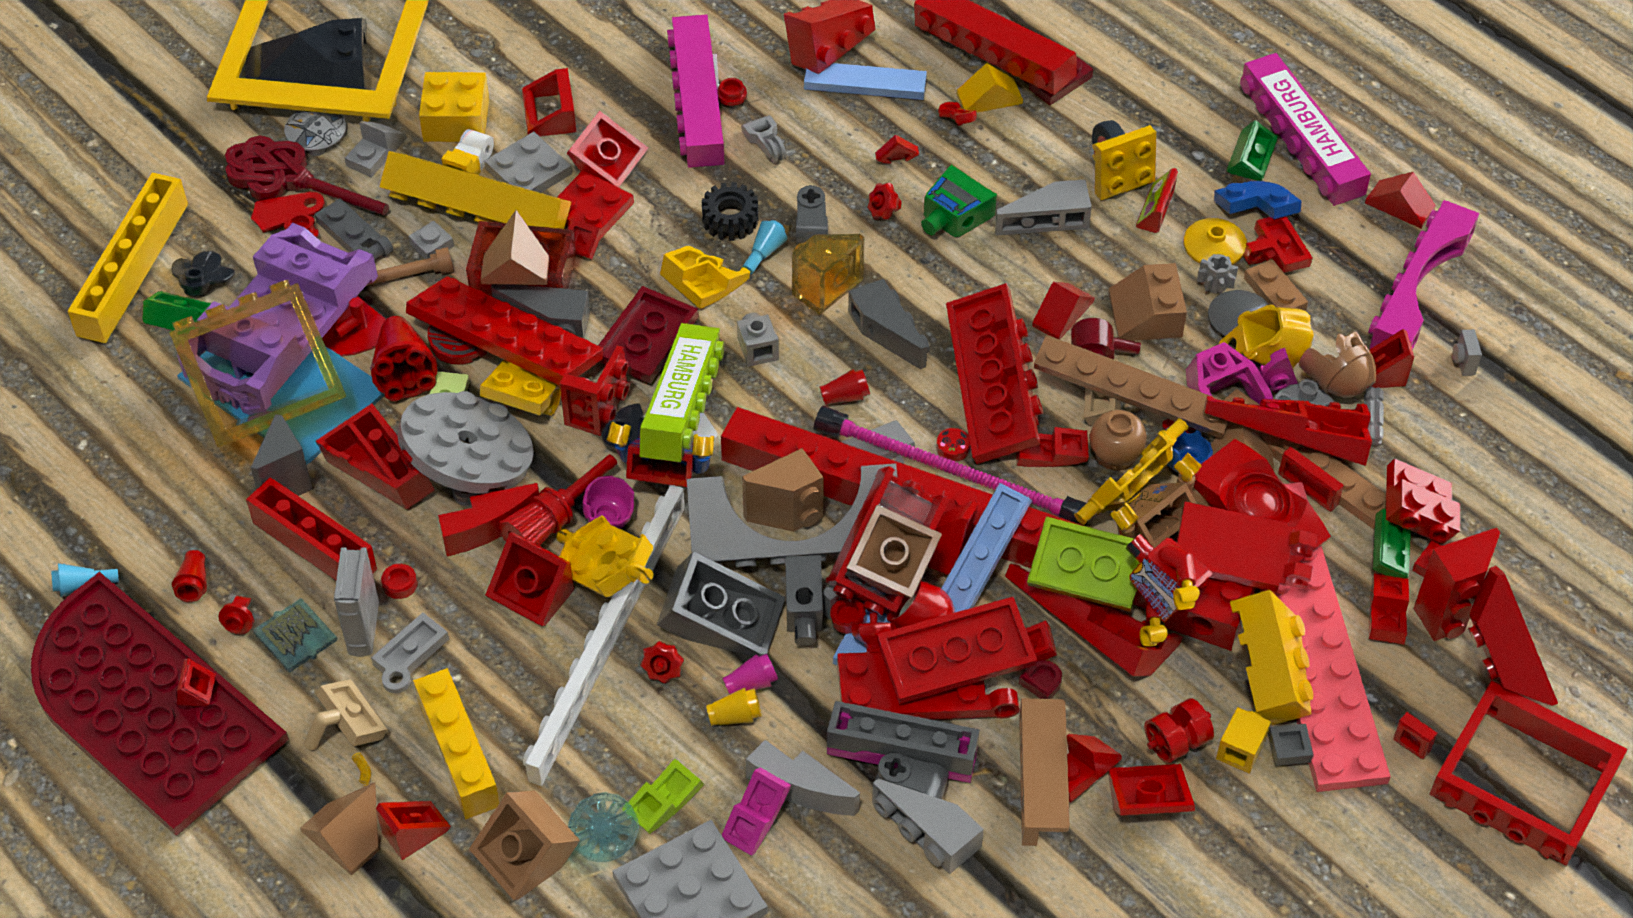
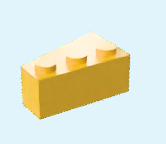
M1271 590L1230 601L1232 612L1238 613L1241 616L1244 633L1238 634L1240 645L1248 646L1252 666L1246 667L1256 712L1263 718L1271 721V726L1312 715L1310 701L1313 700V690L1306 674V668L1309 667V658L1302 643L1305 627L1301 617L1295 615Z

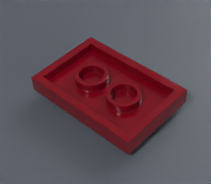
M641 286L598 346L604 348L603 359L599 363L606 365L616 346L624 347L625 360L628 361L626 374L651 384L667 361L681 323L693 325L699 317L698 308Z

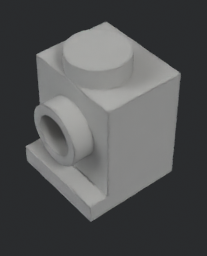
M749 313L742 320L737 321V338L747 367L779 360V339L777 334H775L768 314L760 316L758 313ZM764 346H767V347H768V348H764V349H760V350H755V351H753V349H755V348H760V347H764Z

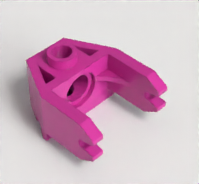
M1225 342L1196 354L1186 369L1187 386L1204 394L1212 396V393L1241 381L1250 398L1260 404L1262 399H1273L1272 393L1256 365Z

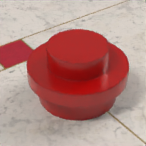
M737 78L724 79L717 89L718 100L729 106L739 105L746 100L747 89L743 82Z

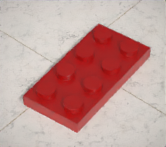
M1014 596L877 634L876 639L899 704L1033 667L1037 663V657Z

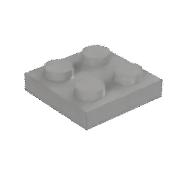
M535 132L530 133L484 160L485 169L498 181L539 193L572 174L571 165Z

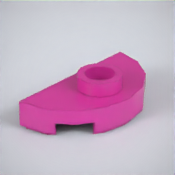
M1285 348L1272 353L1270 356L1271 361L1265 366L1261 365L1259 368L1260 374L1272 392L1278 393L1289 385L1298 384Z

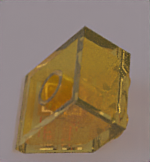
M861 234L813 235L806 242L798 244L791 256L792 295L819 315L825 312L863 280L865 237Z

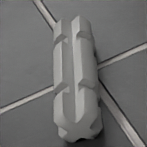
M1371 386L1366 389L1364 394V404H1367L1371 415L1368 430L1372 444L1378 446L1382 443L1384 429L1382 428V425H1384V404L1382 403L1384 392L1380 387L1374 388Z

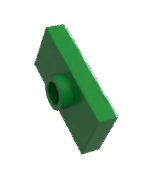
M1383 508L1375 516L1372 569L1387 576L1408 578L1411 530L1404 529L1387 521L1386 509Z

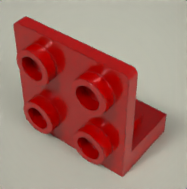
M616 346L596 383L584 377L564 374L560 381L564 425L601 436L606 424L615 419L620 400L624 401L630 390V382L627 381L626 376L628 361L625 360L624 347Z

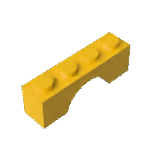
M448 668L413 680L418 704L429 731H432L439 746L465 820L497 808L500 802L495 780Z

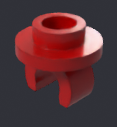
M237 595L232 603H228L221 608L218 617L221 625L226 630L234 634H246L251 630L254 618L252 612L247 609L251 598Z

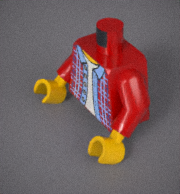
M1139 534L1125 548L1139 562L1138 566L1129 575V578L1146 601V620L1150 622V626H1143L1140 630L1141 644L1143 646H1156L1167 637V630L1164 625H1160V622L1163 621L1165 623L1179 610L1193 608L1200 594L1199 589L1213 573L1194 558L1191 552L1186 551L1172 538L1164 539L1154 548Z

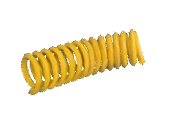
M355 753L352 759L360 770L359 782L367 786L371 778V768L362 753Z

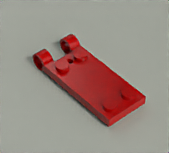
M881 652L837 653L840 702L925 719L981 717L1004 719L1013 717L1020 711L1018 694L1014 689L1000 688L992 691L990 694H986L984 680L899 704Z

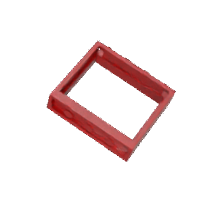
M1491 681L1438 772L1429 795L1444 802L1445 806L1454 807L1471 816L1479 824L1488 825L1506 834L1510 840L1523 843L1540 852L1545 858L1548 859L1550 857L1567 866L1628 749ZM1486 715L1602 772L1570 834L1453 774Z

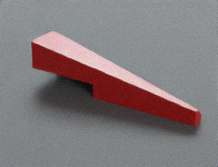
M1212 396L1206 397L1204 409L1206 414L1366 466L1372 445V439L1368 430L1371 415L1367 404H1357L1354 410L1341 409V405L1338 402H1330L1328 406L1311 404L1309 401L1262 399L1259 405L1245 404L1243 398L1234 397L1232 402L1214 399Z
M1009 564L1005 574L1007 579L1132 676H1151L1178 648L1182 641V636L1172 633L1167 634L1166 639L1163 642H1159L1156 646H1143L1140 641V630L1143 626H1150V622L1146 620L1140 622L1121 612V609L1028 586L1027 581L1030 572L1021 568L1018 564Z

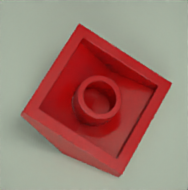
M599 110L568 150L567 155L580 172L584 170L620 187L649 147Z
M1181 764L1114 767L1108 771L1113 810L1120 816L1195 811V804Z

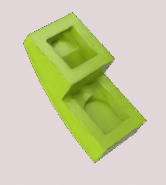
M674 759L652 785L646 781L622 810L650 834L674 816L705 784L677 759Z

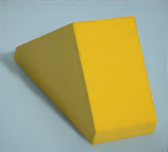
M988 63L980 68L956 91L961 107L966 110H976L977 113L1023 104V98L1015 80Z

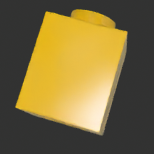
M1237 707L1220 740L1216 760L1250 774L1266 742L1271 721L1254 711H1246Z

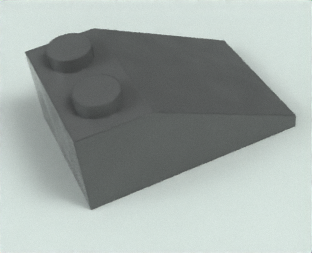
M693 551L677 567L656 625L688 641L750 656L757 654L759 657L768 652L786 597Z

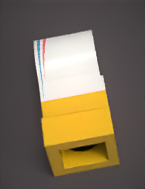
M471 129L466 130L453 151L447 150L441 158L442 165L455 169L460 168L465 172L479 175L485 167L484 160L490 158L494 147L493 137Z

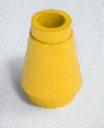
M744 687L712 704L706 705L711 726L753 723L755 718L762 717L755 688L746 691Z

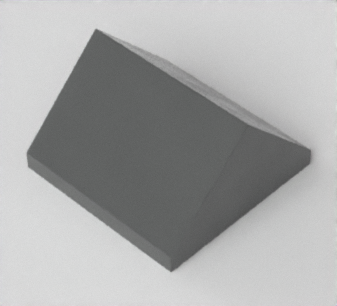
M275 414L251 466L256 488H259L271 477L299 496L313 490L303 449L283 416Z

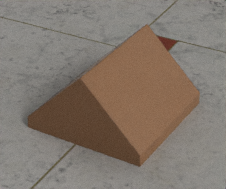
M876 505L847 569L881 592L912 599L942 533Z

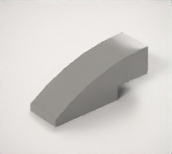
M764 740L746 758V778L749 780L754 770L761 767L791 784L785 798L786 801L832 814L855 816L859 812L860 792L804 751L792 760L768 741Z

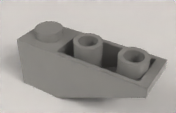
M879 778L873 782L872 803L874 808L881 816L892 819L898 825L901 834L908 841H915L924 850L927 859L933 865L941 866L951 874L982 847L984 829L957 804Z

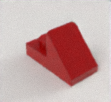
M1068 734L1066 736L1069 751L1067 754L1069 802L1075 800L1122 760L1120 753L1095 736Z

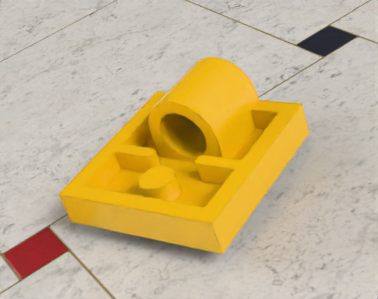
M503 360L480 385L481 397L537 415L543 413L552 416L557 410L561 399L559 385L506 360Z

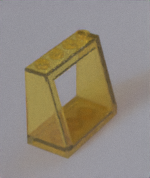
M288 279L269 286L271 292L258 297L256 291L237 298L239 303L237 306L226 309L224 304L205 310L207 317L194 322L193 317L190 316L174 322L173 326L175 329L168 332L213 441L218 448L269 428L275 414L282 415L284 420L287 421L347 397L298 283L290 285ZM291 301L327 386L224 426L188 340Z

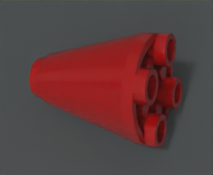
M401 316L387 318L381 326L370 367L372 382L390 401L415 397L433 389L438 372L435 356L409 321Z

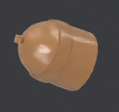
M1357 331L1347 336L1340 333L1337 335L1336 348L1339 354L1337 358L1330 354L1322 355L1314 348H1308L1303 353L1299 361V367L1317 382L1318 386L1326 394H1333L1343 398L1355 397L1376 382L1374 358L1367 346L1364 345Z

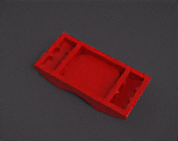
M1233 439L1201 464V468L1194 475V488L1214 508L1289 523V527H1294V532L1301 530L1316 534L1318 536L1315 550L1331 537L1308 500L1289 490L1278 479L1266 458L1237 439ZM1290 554L1289 563H1300L1306 557Z

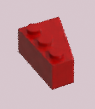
M828 0L821 2V6L814 8L804 7L801 12L784 13L791 63L803 69L807 68L817 74H820L876 30L873 6L860 0Z
M372 403L315 441L328 463L405 509L410 508L435 491L430 479L411 464L413 458L406 449L401 450L398 435Z

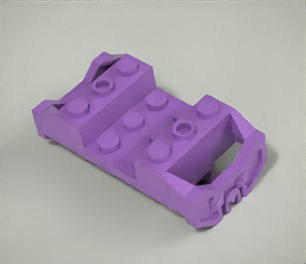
M292 223L286 230L271 235L253 255L257 276L230 307L213 301L193 324L183 349L177 354L184 377L208 398L215 401L220 399V402L223 404L231 400L233 408L238 409L240 406L243 413L252 415L266 411L272 404V397L347 309L349 301L357 297L367 284L373 283L378 277L373 254L360 249L345 252L321 242L305 227ZM204 351L231 361L236 378L231 374H225L212 368L200 356ZM246 371L254 374L252 377L241 379Z

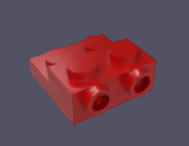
M1397 459L1392 460L1387 465V521L1442 544H1445L1460 532V503L1452 500L1451 482Z

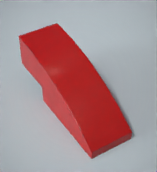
M538 483L470 497L471 508L438 515L446 556L470 551L502 537L499 522L528 505L532 497L538 496L540 494Z

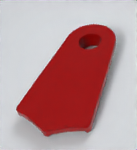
M305 192L256 201L251 220L260 228L262 233L283 227L284 223L294 214L305 213L309 216L315 215V213L324 208L325 200L318 192Z

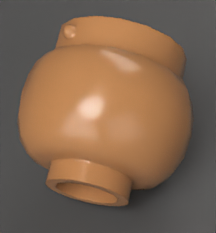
M1110 410L1100 415L1094 421L1089 439L1091 449L1098 463L1107 469L1116 471L1127 469L1136 462L1144 451L1147 435L1144 424L1136 415L1124 410Z

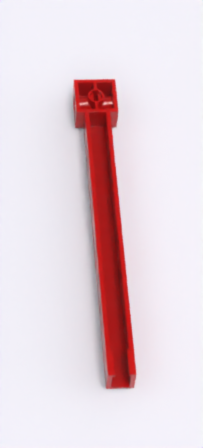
M740 407L736 408L720 436L721 460L750 471H755L803 448L824 477L823 496L850 506L853 505L858 494L861 481V466L896 464L897 478L903 481L913 480L923 486L921 491L934 498L940 496L949 498L944 512L972 501L979 503L971 534L993 494ZM1028 507L1001 558L1031 569L1046 517L1074 524L1078 523ZM1209 578L1199 589L1200 594L1195 601V606L1191 609L1177 611L1165 622V628L1232 651L1242 626V621L1238 613L1232 612L1230 601L1253 595L1255 587ZM1137 590L1133 605L1146 609V601Z

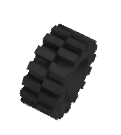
M725 182L721 183L720 189L715 185L711 187V192L707 191L704 194V198H702V223H704L705 230H709L711 236L714 237L718 233V239L724 240L725 236H729V241H734V236L738 235L739 239L745 238V232L750 235L753 233V228L756 229L759 221L758 198L754 196L752 189L747 191V186L743 184L740 188H737L736 182H731V187H727ZM728 208L740 210L739 213L732 215L723 214L720 211Z

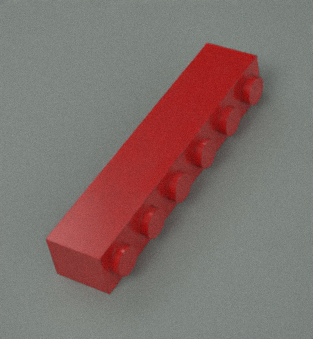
M916 0L914 2L915 26L1053 95L1077 76L1076 52L970 0Z

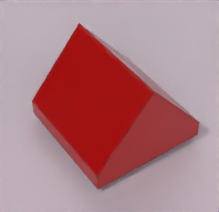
M189 658L185 659L177 689V705L208 706L216 674Z

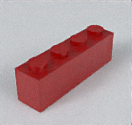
M271 477L246 499L254 525L334 580H337L341 548H347V550L366 548L372 574L377 570L373 549L370 544Z

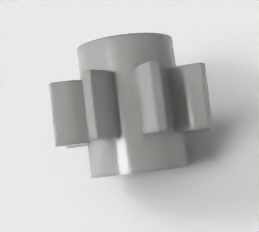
M1213 254L1208 261L1201 260L1197 282H1203L1205 291L1221 294L1227 287L1234 288L1238 266H1231L1230 257Z

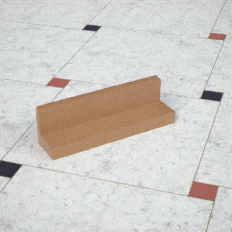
M1021 698L1019 740L1022 846H1037L1039 831H1069L1066 707L1063 699Z

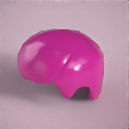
M611 475L597 477L585 490L583 498L585 519L589 523L603 515L612 526L622 529L631 520L634 512L635 493L633 489L623 479Z

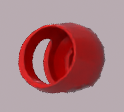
M920 581L915 592L917 595L906 611L900 615L903 606L910 599L903 597L897 612L887 614L886 618L889 622L895 623L897 628L955 613L953 601L943 589Z

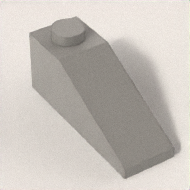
M1086 180L1053 182L997 209L996 236L1089 229L1092 207Z

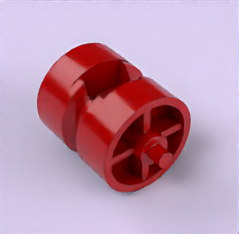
M1188 698L1170 709V714L1164 711L1148 719L1144 724L1145 734L1149 742L1147 743L1150 750L1153 749L1162 761L1170 763L1187 754L1189 747L1197 749L1210 742L1214 738V728L1210 719L1211 714L1208 711L1206 712L1197 700Z

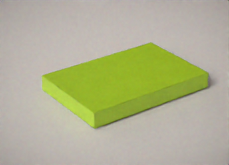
M1046 517L1027 584L1028 586L1131 612L1137 589L1130 581L1129 575L1138 566L1139 562L1125 548L1134 538Z

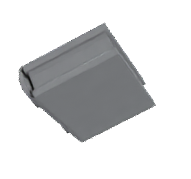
M341 548L334 602L348 654L363 657L373 653L379 599L367 549L347 550V548Z

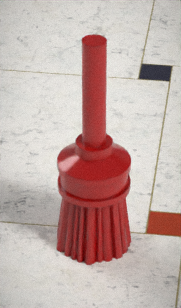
M611 454L607 455L566 490L561 488L555 491L549 487L542 489L538 496L530 499L528 505L499 522L503 539L506 541L509 533L514 532L540 546L552 533H558L564 525L569 524L573 520L571 507L575 504L574 500L584 493L587 486L597 477H603L617 466L618 463L615 457Z

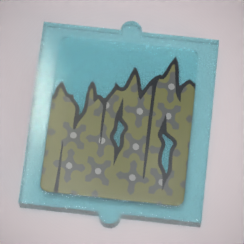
M302 598L280 612L275 611L273 617L253 629L255 636L289 673L309 659H316L318 653L337 641V636Z

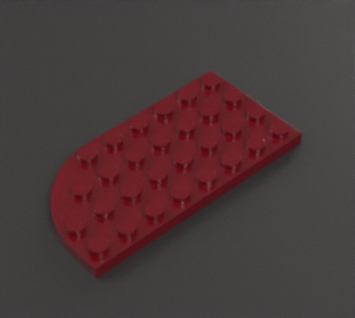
M100 571L57 606L38 634L31 658V678L34 692L48 719L175 836L180 834L289 740L288 734L283 728ZM187 658L216 674L210 703L206 707L177 705V689L184 660Z

